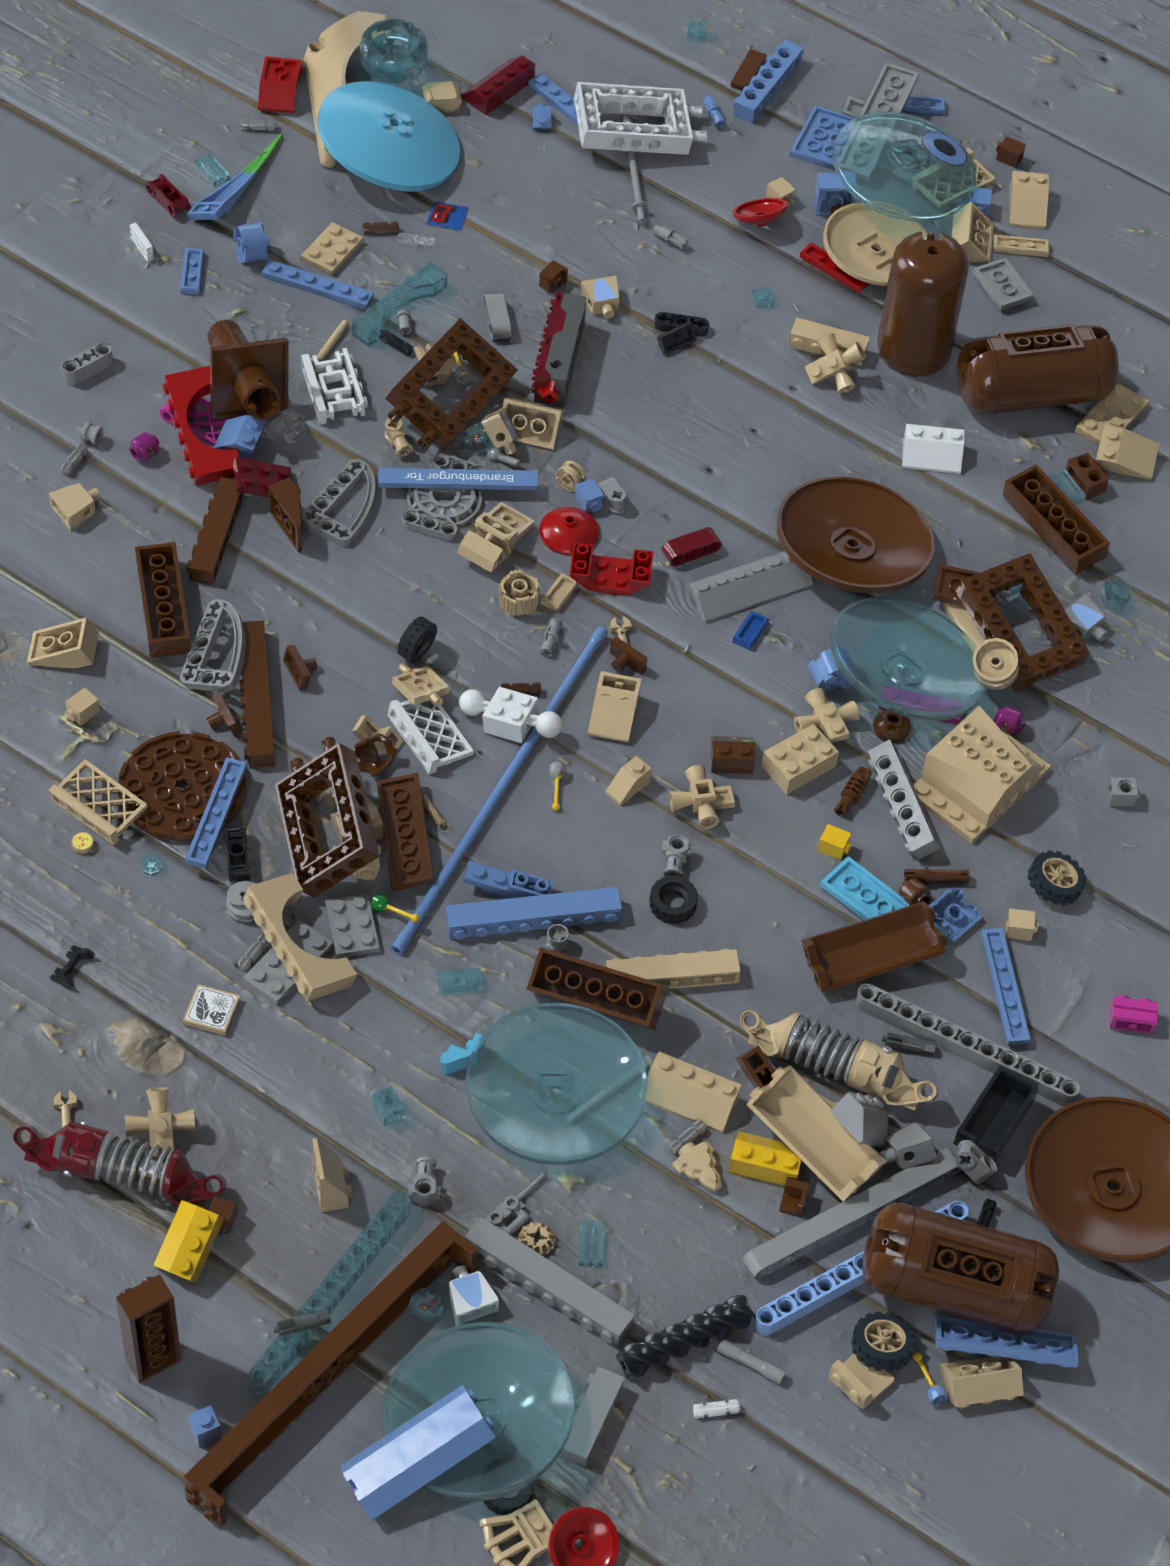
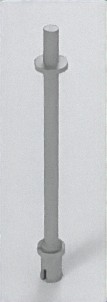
M627 114L622 115L620 122L632 123L631 116ZM627 151L635 196V203L632 205V209L635 214H638L639 223L644 224L646 222L645 213L648 211V204L642 199L635 151Z

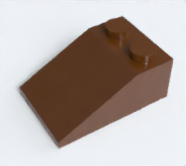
M286 478L268 486L269 513L299 553L302 551L301 503L299 500L301 491L296 483L294 484L290 478Z

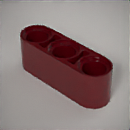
M706 527L667 541L661 550L670 565L675 567L717 552L721 548L722 543L711 527Z

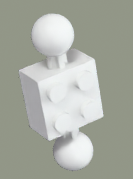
M499 687L491 701L485 700L484 695L475 689L465 691L459 699L460 709L465 714L475 716L484 712L482 717L485 733L515 742L523 743L532 726L536 727L537 732L545 738L557 736L562 729V720L557 713L546 711L538 715V698Z

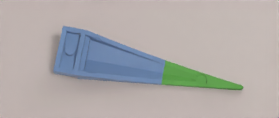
M282 134L278 135L255 160L235 177L211 194L197 201L187 213L190 220H218L230 211L283 139Z

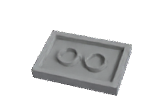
M1006 257L973 268V275L1000 311L1033 300L1034 294Z
M368 893L325 900L336 959L380 952Z

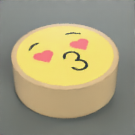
M80 832L72 838V848L78 854L89 853L94 847L93 837L89 833Z

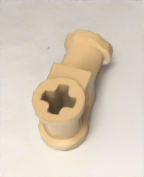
M392 417L391 420L388 418L385 421V428L387 430L384 437L392 447L396 448L397 456L401 458L406 457L413 451V447L405 438L402 421L399 420L397 423H394L392 420L395 417Z

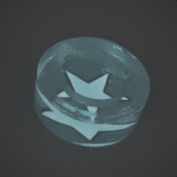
M156 854L145 855L140 861L141 871L148 876L159 874L162 870L161 858Z

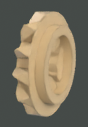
M531 1221L529 1225L523 1226L519 1233L518 1241L544 1256L555 1245V1233L551 1230L550 1225L546 1226L542 1222L533 1223ZM539 1232L541 1239L534 1245L533 1237Z

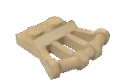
M537 1499L509 1515L490 1517L479 1521L480 1528L483 1529L484 1547L487 1552H491L493 1555V1561L496 1566H516L508 1559L526 1548L529 1549V1553L518 1566H529L534 1558H538L541 1554L548 1551V1539L553 1524ZM513 1524V1527L494 1537V1526ZM519 1534L522 1541L502 1552L499 1545Z

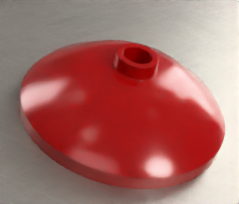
M779 198L751 200L736 206L733 209V216L746 224L764 227L783 215L788 209V203L786 200Z
M561 507L550 511L544 516L540 523L539 534L542 542L548 549L561 555L572 556L573 543L596 544L599 537V526L595 518L585 510L576 507Z
M577 1507L565 1512L554 1523L549 1534L548 1553L553 1566H614L619 1554L620 1541L614 1523L605 1513L594 1508ZM578 1539L581 1540L580 1548H576L575 1543Z

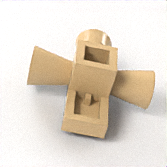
M834 333L822 336L817 340V343L826 356L805 366L811 383L815 385L832 376L836 379L839 394L854 389L856 385L848 375V372L853 370L850 363L866 359L864 349L859 342H856L843 352L837 349Z
M822 688L809 691L805 696V700L814 709L813 715L795 716L794 725L796 732L798 733L814 724L830 743L849 739L850 733L844 721L859 720V710L855 701L852 700L836 708L834 702L827 703Z
M691 766L685 771V775L690 782L689 792L669 791L671 811L673 812L691 805L693 813L698 812L699 827L702 829L713 828L719 823V818L714 810L735 806L731 786L713 787L712 779H706L704 766Z
M157 1087L147 1089L146 1092L152 1110H148V1117L125 1115L126 1136L131 1137L149 1131L151 1149L157 1144L161 1146L162 1152L168 1147L174 1149L173 1129L196 1131L194 1109L171 1115V1108L167 1109L169 1088ZM158 1149L152 1157L153 1160H158Z

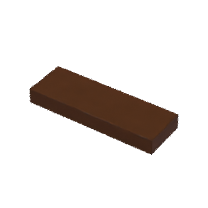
M750 49L732 79L730 87L741 91L745 86L747 87L752 77L758 74L760 67L766 60L767 54Z

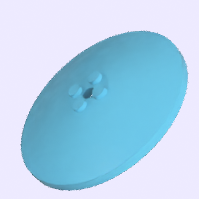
M354 82L340 86L330 92L320 107L317 125L320 137L327 150L347 170L372 184L399 191H423L441 185L452 176L460 158V145L453 127L438 109L410 91L380 82Z

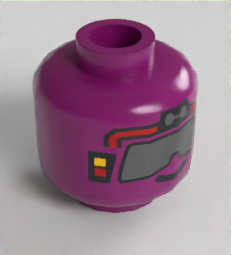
M143 432L131 440L129 451L134 459L145 462L158 454V445L160 443L155 435Z
M1005 706L1003 709L999 708L993 720L1002 732L1010 736H1014L1017 732L1021 733L1026 723L1023 721V713L1010 706Z

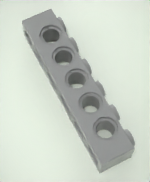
M888 740L869 750L868 753L871 759L868 762L873 771H877L878 775L875 778L879 786L884 787L885 792L882 794L887 804L892 806V809H890L892 817L895 821L898 820L900 824L897 826V829L902 838L905 837L907 843L904 845L910 855L914 854L919 860L941 849L896 746L891 740Z

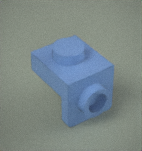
M542 103L533 106V129H551V106Z

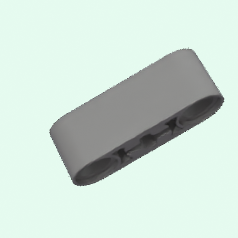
M503 293L484 295V309L491 339L511 338V324Z
M101 342L62 363L64 383L71 386L77 385L113 365L112 346L109 343Z

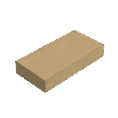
M561 573L541 599V604L559 612L579 584L571 577Z

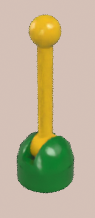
M377 893L371 901L372 910L384 912L389 909L410 918L414 923L419 921L417 914L412 915L391 906L387 897Z

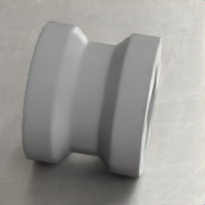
M86 422L81 431V440L84 442L91 441L93 445H98L103 437V427H95L92 423Z

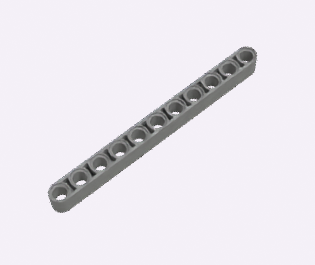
M863 984L859 987L855 1003L860 1011L919 1039L936 1042V1047L993 1074L999 1066H1002L1039 1087L1038 1095L1061 1106L1076 1102L1080 1085L1074 1079L876 986Z
M945 1148L936 1153L937 1159L909 1167L750 1250L743 1256L742 1260L755 1279L762 1278L874 1219L886 1205L904 1203L954 1177L962 1170L955 1162L956 1155L951 1148Z

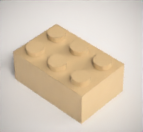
M812 724L765 750L761 766L787 795L835 768L839 752L821 731Z

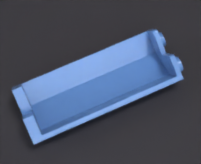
M461 1385L340 1466L343 1475L352 1486L356 1497L371 1520L496 1438L492 1431L496 1427L488 1415L483 1417L475 1403L479 1400L472 1389L467 1391Z

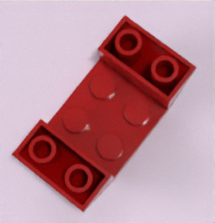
M265 56L259 85L258 110L294 113L297 101L296 89L299 76H302L304 68L303 60Z
M573 543L569 577L587 591L629 596L650 585L654 551L634 549L633 559L593 555L594 545Z

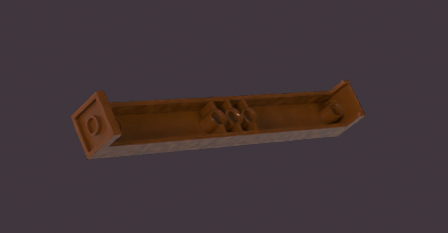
M442 1221L183 1476L187 1502L194 1508L198 1506L209 1522H216L222 1527L227 1522V1517L221 1513V1507L225 1504V1500L220 1495L453 1262L457 1266H466L469 1274L476 1272L478 1248L446 1222Z

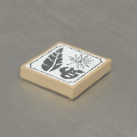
M198 984L184 1016L183 1025L226 1036L239 1004L240 995Z

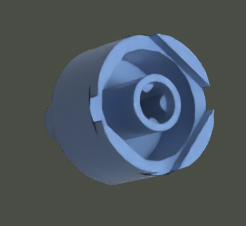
M262 222L239 225L234 228V242H237L238 248H235L241 263L269 259L267 246H270V239L264 233Z
M840 648L828 649L819 654L820 658L815 661L813 658L808 664V670L817 687L824 690L825 695L831 693L835 688L845 689L852 684L851 679L856 673L844 649L841 651Z

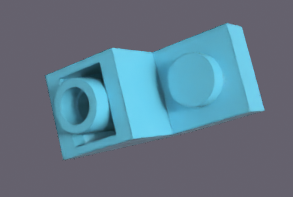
M476 1033L473 1040H468L465 1049L451 1044L448 1051L442 1053L439 1064H442V1074L447 1075L475 1065L484 1048V1035Z

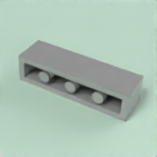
M599 1366L595 1374H590L586 1383L588 1389L585 1394L581 1393L576 1404L579 1408L576 1414L572 1413L568 1420L567 1427L569 1429L566 1435L562 1433L558 1441L557 1447L560 1448L559 1458L586 1468L621 1394L625 1377Z

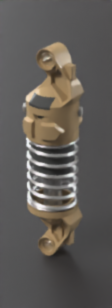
M753 1010L743 1012L740 1017L742 1027L749 1034L747 1043L759 1046L767 1056L788 1060L797 1048L798 1051L794 1059L796 1065L800 1062L805 1051L808 1053L804 1063L805 1069L810 1066L814 1057L816 1063L814 1067L815 1073L820 1068L825 1069V1077L832 1074L835 1081L842 1078L845 1085L847 1084L852 1088L867 1093L870 1097L876 1096L888 1105L905 1106L916 1111L918 1103L933 1101L939 1094V1089L933 1082L922 1081L912 1083L907 1075L900 1053L893 1051L888 1046L883 1047L868 1040H860L859 1037L851 1039L849 1033L841 1035L839 1029L831 1033L829 1025L822 1029L819 1021L811 1025L809 1017L805 1018L804 1015L798 1012L771 1025H767L761 1014ZM754 1014L757 1022L754 1026L750 1027L747 1024V1018ZM807 1022V1028L805 1033L803 1032L805 1023ZM817 1026L816 1036L810 1035ZM925 1085H930L933 1088V1094L928 1098L922 1094V1089Z

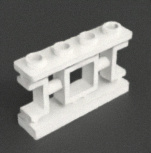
M347 348L342 349L343 353L336 351L335 359L318 362L316 355H313L311 359L309 354L301 355V369L319 425L327 424V418L334 420V412L351 409L353 416H356L358 412H360L361 416H365V408H368L367 399L365 396H362V384L357 381V369H353V356L348 354ZM342 362H343V363H344V366H345V369H343V370H337V369H342ZM315 373H320L318 374V381L316 379ZM336 381L343 382L344 387L327 390L325 384ZM351 390L353 391V394H354L355 399H354V398L343 399V398L351 397ZM336 400V401H332V402H327V409H326L325 404H324V401Z

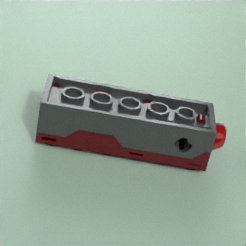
M556 292L555 299H551L550 310L552 312L547 314L546 324L548 326L544 327L543 338L545 339L540 341L539 352L541 354H537L535 366L538 367L533 369L532 380L535 381L532 383L531 393L534 394V402L565 406L585 325L587 300L585 296Z

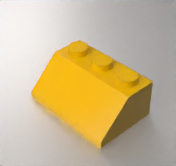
M738 1131L728 1172L785 1186L787 1177L797 1180L802 1160L784 1142Z
M182 1200L153 1266L197 1283L224 1221V1217Z

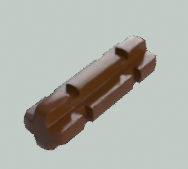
M393 221L391 224H388V222L363 223V234H371V232L374 234L389 233V231L391 233H398L399 223L397 221Z
M529 683L501 684L503 688L527 695L529 693H532V695L541 694L540 683H532V685H529Z

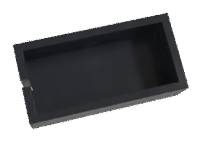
M999 1066L958 1128L953 1144L958 1146L961 1141L970 1140L996 1162L1034 1103L1039 1087L1010 1070Z

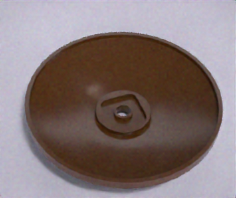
M825 477L806 482L786 496L780 506L777 517V535L784 551L791 560L817 580L847 591L886 593L905 588L925 574L934 554V535L931 526L921 511L908 499L892 489L864 479Z
M1093 1097L1078 1100L1064 1106L1048 1117L1035 1133L1025 1162V1183L1028 1196L1034 1210L1044 1225L1063 1243L1076 1251L1099 1260L1116 1263H1137L1153 1260L1170 1253V1117L1147 1104L1120 1097ZM1113 1183L1118 1186L1119 1190L1112 1191L1107 1185Z

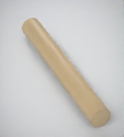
M343 320L317 354L318 362L323 361L349 325L348 321Z

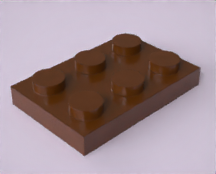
M940 564L933 600L964 606L956 593V589L961 580L980 572Z

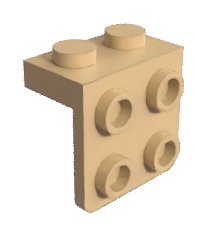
M855 1353L844 1363L838 1359L831 1366L829 1378L851 1401L863 1410L893 1383L894 1377L891 1373L886 1372V1370L876 1371L874 1367L869 1368L865 1366L863 1361L860 1362L856 1358L857 1354Z

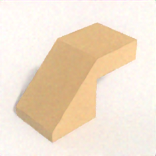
M367 715L361 716L352 730L360 741L370 738V735L375 733L383 734L387 738H393V744L397 750L403 742L401 736L391 726L380 729ZM382 741L374 742L378 751L388 754Z

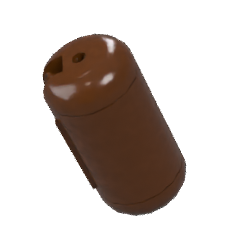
M922 231L916 232L904 238L897 245L893 254L877 346L881 359L889 368L900 374L914 377L928 376L940 371L951 357L969 271V260L966 250L955 238L941 232L938 240H935L934 233H928L927 240H924Z
M1073 324L999 332L998 335L977 337L969 340L959 353L957 377L960 394L967 407L980 414L1100 401L1106 399L1113 392L1117 384L1119 375L1117 348L1110 341V334L1101 326L1094 325L1074 327Z
M892 1203L886 1205L873 1221L865 1245L862 1274L867 1285L881 1295L1015 1333L1027 1334L1041 1326L1050 1313L1056 1283L1059 1280V1264L1056 1254L1052 1249L1039 1241L905 1203Z

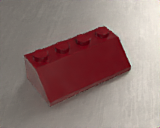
M523 55L509 59L463 92L461 98L484 115H488L529 84V80L535 77V63Z

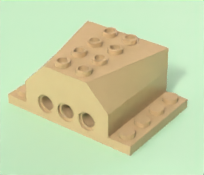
M978 706L926 754L921 778L913 786L925 810L972 844L1049 772L1051 765L1013 737L1002 732L986 712Z

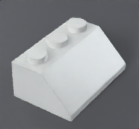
M906 424L903 438L902 468L960 474L965 430Z

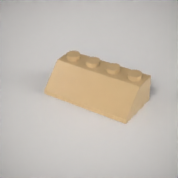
M658 1052L648 1073L640 1101L692 1122L701 1120L707 1128L723 1134L740 1098L742 1084Z

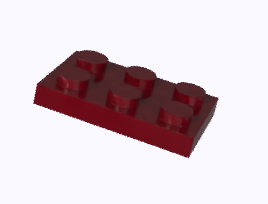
M235 457L233 460L236 492L268 498V486L286 478H290L293 482L291 467Z

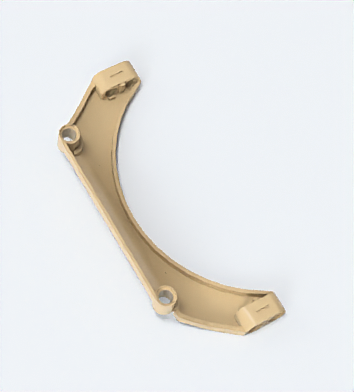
M361 11L355 12L320 34L319 42H310L308 44L304 63L320 163L325 167H334L337 160L325 147L318 131L317 117L320 107L330 92L346 84V67L351 57L365 44L374 39L387 37L392 34L390 19L387 15Z

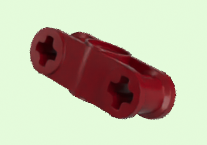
M160 174L157 179L145 182L149 195L159 202L172 217H176L178 213L184 210L188 211L191 209L187 197L167 180L165 175Z

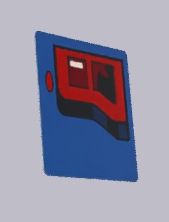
M434 201L426 224L461 231L468 207Z

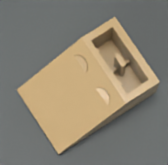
M601 671L587 735L629 742L640 697L642 679Z

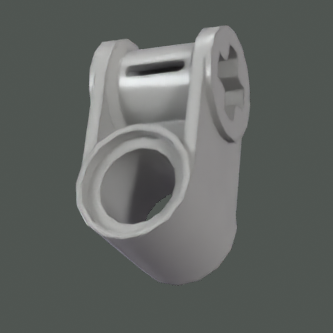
M610 477L596 483L604 494L603 503L613 514H622L626 510L624 502L626 492L621 488L614 477Z
M963 1140L958 1144L955 1162L973 1182L981 1184L997 1172L998 1168L994 1160L986 1155L974 1142Z

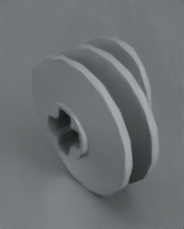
M241 881L228 889L227 911L233 919L241 922L255 920L251 911L245 906L243 897L248 886L256 883Z

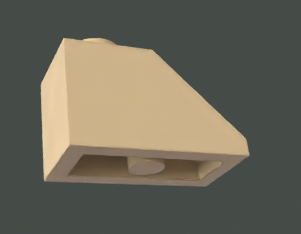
M635 756L621 767L605 791V794L621 806L650 783L652 768L638 756Z

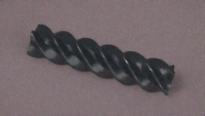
M745 1295L732 1296L723 1304L707 1308L702 1314L691 1315L681 1323L667 1326L660 1333L649 1334L640 1342L624 1346L617 1353L616 1359L621 1365L626 1379H628L629 1375L641 1377L646 1374L650 1366H665L670 1356L685 1357L690 1351L691 1346L704 1348L709 1344L712 1337L726 1338L733 1327L738 1329L747 1328L751 1323V1318H756L750 1308Z

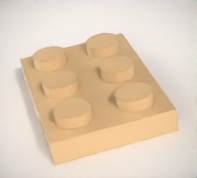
M332 222L301 254V261L333 276L361 246L363 237Z

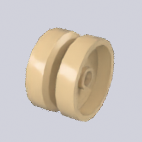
M999 638L987 639L980 643L973 655L976 679L982 686L992 690H1001L1012 685L1017 679L1019 672L1018 654L1014 646L1008 641Z

